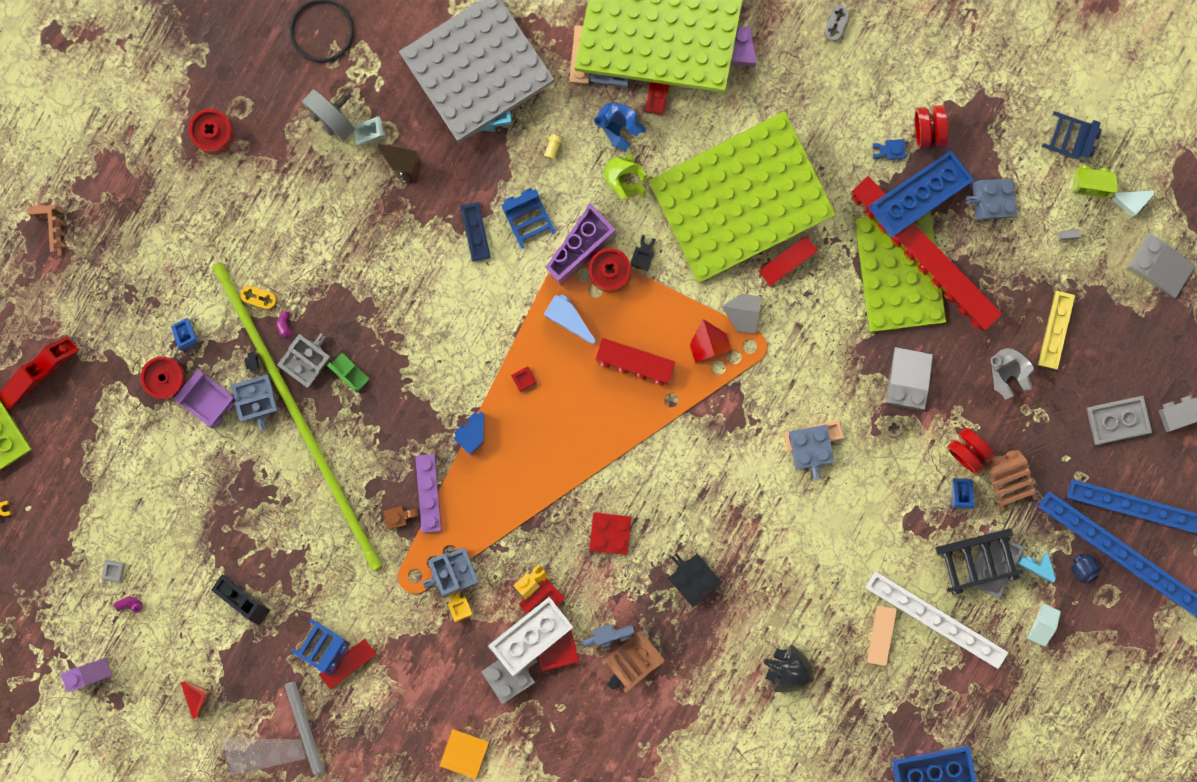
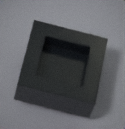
M247 353L248 358H245L246 369H249L251 373L260 372L258 353Z
M614 673L607 686L613 690L615 686L619 688L622 682Z

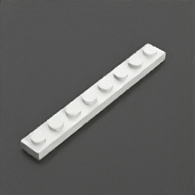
M876 571L865 587L999 669L1008 654L1004 649Z

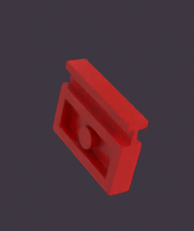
M546 578L539 584L540 587L527 599L524 598L518 605L528 614L548 597L556 606L565 597Z

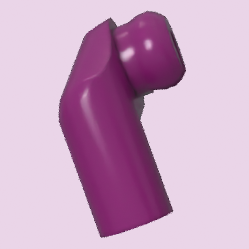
M282 310L276 322V328L282 338L289 339L293 334L287 325L291 313Z
M128 596L115 602L114 607L117 612L129 608L134 613H139L143 608V604L140 600Z

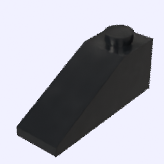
M223 574L211 589V591L247 620L259 626L271 611L257 598Z

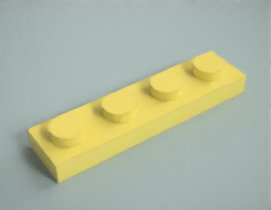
M1055 291L1038 366L1054 370L1058 369L1075 295Z

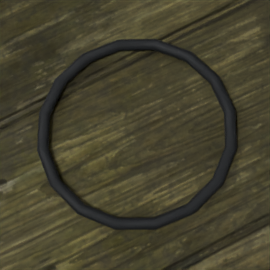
M311 0L301 5L294 13L289 26L290 40L296 51L304 58L315 62H328L342 56L350 47L354 36L353 20L347 9L332 0ZM326 2L336 5L345 13L350 24V36L346 46L338 54L330 58L318 59L308 56L299 49L294 40L293 26L296 17L305 7L313 3Z

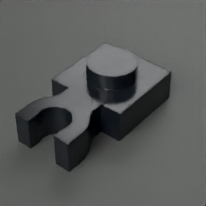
M642 235L640 240L641 248L636 246L630 265L648 272L654 252L649 250L654 246L656 239L652 238L651 243L646 244L644 242L646 236Z

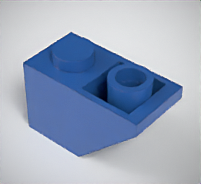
M481 411L473 413L468 418L470 422L465 427L461 425L454 432L456 435L454 439L469 455L484 443L485 415Z

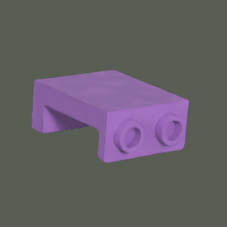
M197 369L174 398L175 401L183 405L211 429L214 426L217 428L223 421L222 416L226 411L229 413L235 406L234 397L199 369Z

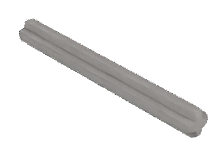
M296 682L286 683L285 689L313 775L321 774L324 772Z

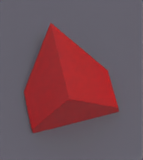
M703 319L690 343L695 363L732 352L727 334Z
M188 680L180 682L192 719L200 717L211 691Z

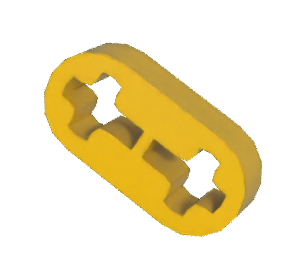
M246 286L241 290V299L247 304L267 310L273 309L277 304V299L271 292L252 286ZM252 290V293L257 295V299L250 297L247 300L245 293ZM270 296L273 302L265 306V302L260 300V298Z

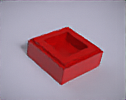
M528 366L511 375L520 392L537 384Z

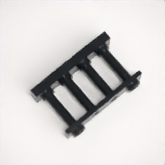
M1009 528L935 547L937 556L942 555V558L945 559L952 587L946 589L947 593L951 592L952 595L964 593L963 589L1005 578H1008L1009 581L1020 579L1023 569L1016 571L1008 542L1010 541L1009 537H1013L1012 529ZM997 540L999 544L1001 543L1009 572L998 576L990 550V542ZM979 545L982 548L990 578L978 580L971 555L973 546ZM958 550L964 555L971 581L959 585L952 559L953 552Z

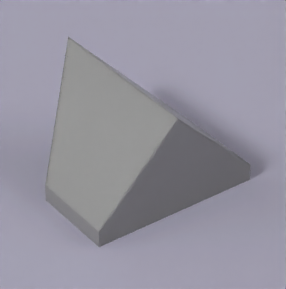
M741 294L722 305L737 332L756 333L761 296Z

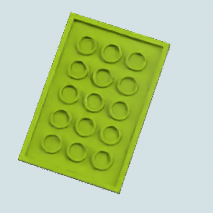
M930 211L914 223L935 244ZM868 217L854 219L869 333L946 323L941 288L937 289L930 282L932 279L927 274L923 275L918 270V265L914 260L911 262L904 255L905 251L901 247L897 248L891 242V237L888 233L884 234L877 227L878 223L874 219L870 220Z

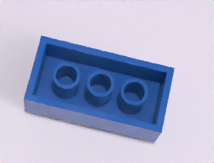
M968 745L890 759L895 782H977Z

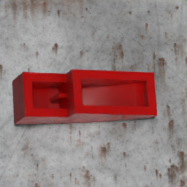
M806 235L759 270V273L770 287L816 254L818 250Z

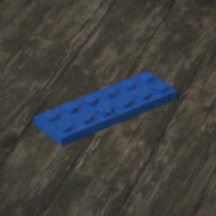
M950 150L872 203L868 208L893 238L971 184L974 179Z

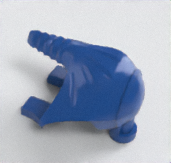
M610 102L605 104L594 118L595 125L602 127L612 146L620 148L625 152L631 144L620 137V131L623 126H626L627 131L636 137L640 132H646V127L636 119L637 113L622 103Z

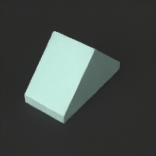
M375 117L353 126L355 128L356 145L386 140L380 117Z
M1154 191L1116 193L1111 198L1133 217L1154 195Z
M1042 603L1027 639L1046 646L1057 630L1061 611Z

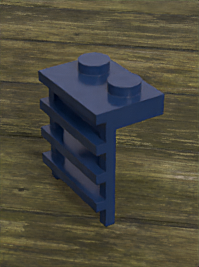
M1053 111L1052 115L1059 117L1050 145L1042 143L1041 147L1057 152L1060 155L1080 160L1083 163L1089 157H1093L1096 149L1093 146L1095 139L1098 140L1102 129L1099 128L1101 122L1093 120L1091 123ZM1063 119L1070 122L1059 149L1054 147ZM1076 123L1080 125L1072 151L1068 152L1065 151L1073 125Z

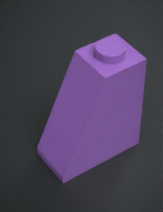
M103 658L60 674L68 693L113 676L107 659Z

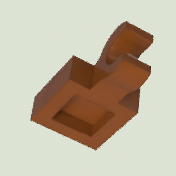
M403 506L383 511L388 530L407 525L406 519L419 516L416 508L404 511Z

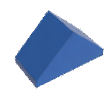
M188 317L171 326L180 351L185 353L201 344Z
M953 478L951 508L974 509L972 479Z

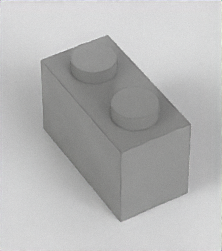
M1190 395L1181 398V403L1174 404V401L1164 404V409L1158 410L1166 432L1197 422V397L1193 398Z

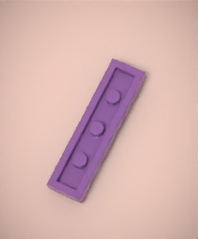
M435 454L415 456L422 533L442 531Z

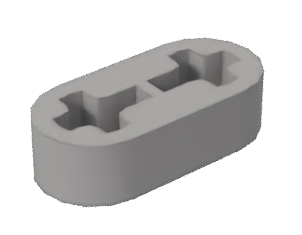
M839 5L833 8L824 32L827 40L834 42L841 37L848 18L846 7ZM840 10L845 17H841L839 22L835 21L837 15L834 13H838ZM836 25V33H838V35L835 34L834 37L830 36L831 33L828 30H832L833 26Z

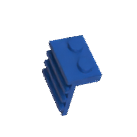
M526 189L521 192V196L514 198V196L509 197L501 205L521 249L525 248L522 241L549 228L552 235L556 233L536 189ZM536 209H541V215L520 225H514L513 220ZM545 218L546 225L521 237L519 236L518 230Z
M310 619L309 622L315 625L300 651L298 652L292 648L290 652L316 667L322 673L330 676L336 669L342 656L346 653L350 642ZM319 629L323 630V635L307 658L304 656V653ZM329 635L333 636L334 638L318 664L315 663L313 660Z

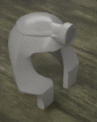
M1005 348L998 351L991 358L994 390L1003 395L1005 400L1014 396L1006 383L1010 376L1016 377L1023 390L1032 389L1029 376L1034 372V367L1023 354L1013 348Z

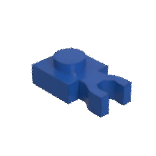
M905 139L885 140V145L872 143V148L880 150L879 154H873V159H878L886 155V160L906 159Z

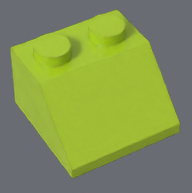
M1081 165V167L1074 171L1071 193L1109 199L1117 193L1116 173H1111V170L1106 168L1093 170L1091 166Z

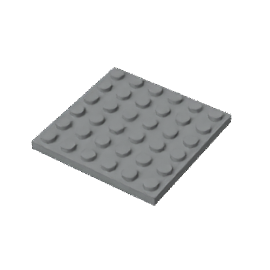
M480 0L399 51L458 143L555 83L554 78L501 0Z

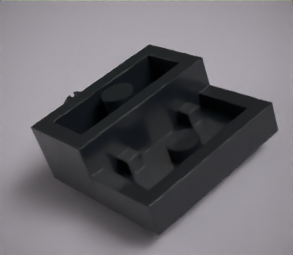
M677 553L675 554L676 558L674 556L671 557L678 567L668 579L692 607L696 606L722 584L721 580L698 553L686 561H683Z

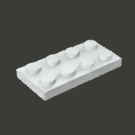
M548 597L488 646L508 672L514 676L571 630L573 626L550 597Z

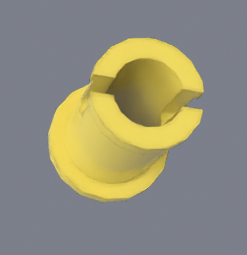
M551 134V137H548L549 143L544 156L555 160L559 146L563 142L561 141L562 137Z

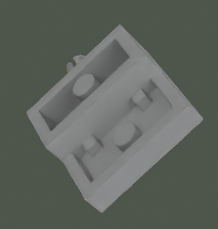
M320 333L313 342L299 334L277 366L309 389L331 359L320 347L327 337Z
M535 659L528 663L514 676L508 672L500 660L481 672L503 704L535 683L528 668L538 661Z

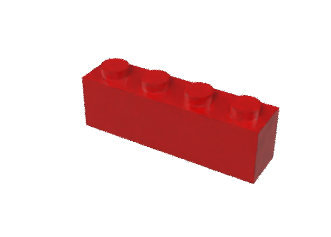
M602 338L595 361L599 362L598 366L609 369V366L617 368V372L626 375L628 372L635 374V378L644 381L646 378L653 380L654 384L659 386L668 385L676 362Z

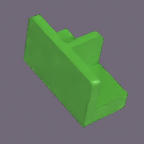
M343 353L327 365L356 393L370 380Z

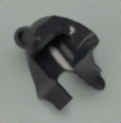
M790 645L786 650L776 648L773 658L778 660L769 658L763 660V663L768 668L773 669H768L765 679L770 680L774 684L773 690L775 692L788 693L804 690L814 680L813 667L810 661L794 645Z

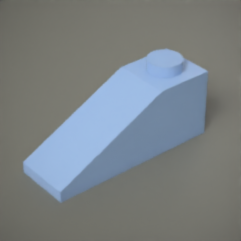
M562 294L560 297L555 295L545 311L544 317L594 345V337L573 305L569 303L571 300Z

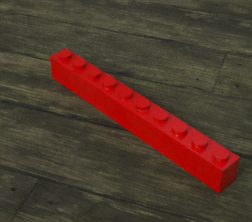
M867 176L851 191L850 195L852 197L850 199L856 206L860 205L865 210L864 214L870 220L874 219L878 223L877 227L879 230L886 234L888 232L868 208L872 203L886 195V193ZM915 223L893 238L891 237V242L897 248L901 247L905 251L904 255L911 262L914 260L918 265V270L923 275L927 274L932 279L930 282L937 289L941 288L945 292L944 297L950 303L954 302L959 307L957 310L964 317L968 316L972 320L971 325L976 330L985 331L1002 315Z

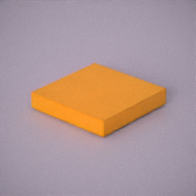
M452 729L439 766L476 779L489 742Z

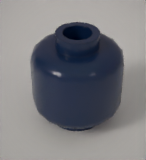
M1080 554L1073 559L1074 564L1071 570L1079 581L1091 583L1100 576L1099 571L1101 568L1091 555L1083 556Z

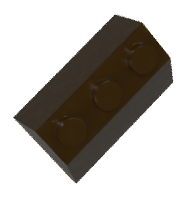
M378 143L379 151L397 179L404 184L417 183L421 163L417 151Z

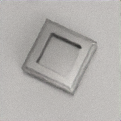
M1079 229L1063 230L1058 233V241L1074 240L1081 237Z
M105 560L101 579L122 582L125 563Z

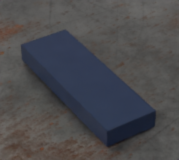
M479 202L460 206L472 262L490 259L491 256Z

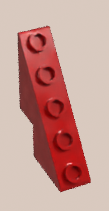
M68 336L45 346L33 361L21 366L0 391L1 402L8 410L13 408L79 351L77 346Z

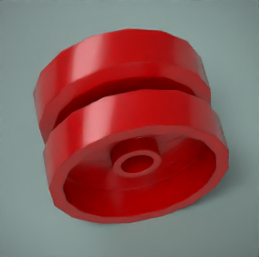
M934 105L930 112L926 106L916 107L914 125L918 148L928 149L932 141L936 148L946 147L948 143V124L945 107L943 105Z
M201 110L194 115L189 125L191 140L204 153L212 155L221 154L228 150L233 143L235 136L234 127L230 120L219 110Z
M606 248L598 251L589 263L591 282L597 289L603 292L614 293L627 285L630 279L631 265L629 259L623 252L615 248ZM612 268L614 272L613 274L611 272L607 274L606 270Z
M158 356L150 359L143 366L140 381L143 389L149 395L161 400H171L175 398L187 383V375L184 367L179 362L168 357ZM165 375L166 379L161 381L163 379L162 376Z
M965 427L958 434L961 442L952 440L946 448L962 466L978 476L984 469L981 461L990 463L996 454L983 439Z

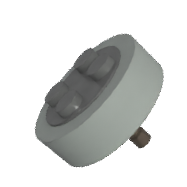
M314 89L303 99L302 104L309 111L307 115L315 123L319 121L323 125L322 130L329 136L335 135L344 142L355 130L353 125L339 110L352 97L348 91L335 104L329 102Z

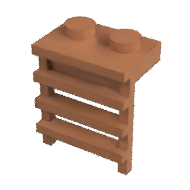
M35 203L33 207H28V214L37 220L48 219L50 252H55L54 247H56L58 256H62V248H66V244L62 243L61 237H65V233L61 231L64 221L60 219V215L64 214V210L56 205L46 206V203Z
M1019 450L1009 451L1006 455L995 457L990 463H983L985 471L991 478L1000 511L1005 510L1003 505L1032 495L1033 499L1037 498L1030 475L1031 472L1027 465L1028 462ZM1026 475V479L998 489V485ZM1029 485L1028 489L1001 499V495Z
M639 631L605 658L602 663L603 665L606 663L626 687L623 689L626 693L665 660L644 633Z

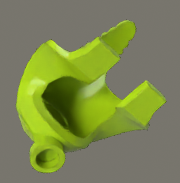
M631 154L626 155L625 158L621 156L613 157L604 167L603 176L605 182L621 200H627L626 196L633 198L637 194L642 198L646 197V190L640 183L637 182L633 185L625 183L624 178L629 173L637 174L644 183L647 181V174L639 164L634 163Z

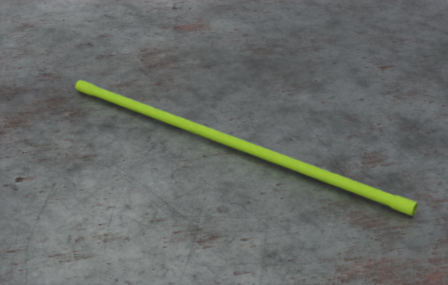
M223 263L213 266L212 268L219 282L223 285L360 544L372 571L382 567L380 559L370 545L233 286Z

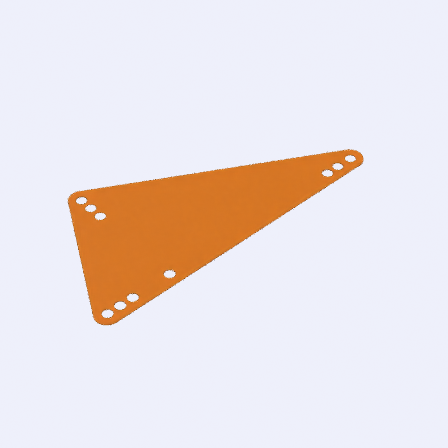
M591 259L586 264H584L579 270H581L582 268L589 269V263ZM608 268L606 273L609 274L611 272L613 274L614 271L612 268ZM631 269L630 279L626 286L614 293L602 292V295L597 298L590 296L588 292L589 287L592 285L591 279L588 282L579 280V270L561 286L548 273L479 412L481 411L485 415L484 443L471 455L461 446L438 491L442 531L422 533L420 527L398 571L400 586L405 591L413 594L425 591L426 589L422 581L433 578L432 570L428 568L427 561L432 556L442 555L443 549L448 545H453L457 550L465 547L469 558L472 559L760 361L767 351L765 337L758 331L755 334L737 332L728 316ZM562 294L571 300L569 303L573 305L594 337V345L544 317V313L555 295L560 297ZM703 319L727 334L731 350H736L741 354V361L738 364L729 363L727 360L728 353L695 363L690 343ZM602 338L676 361L668 385H656L649 378H646L645 381L635 378V374L628 372L627 375L616 371L617 368L609 366V369L598 366L599 362L595 361ZM749 339L754 340L757 344L756 351L751 354L746 353L743 349V343ZM716 361H721L725 364V372L721 375H716L712 372V364ZM528 366L537 384L520 392L511 375ZM673 393L678 397V404L675 407L666 406L664 398L667 394ZM418 569L421 571L422 579L419 583L409 581L408 574L411 570Z

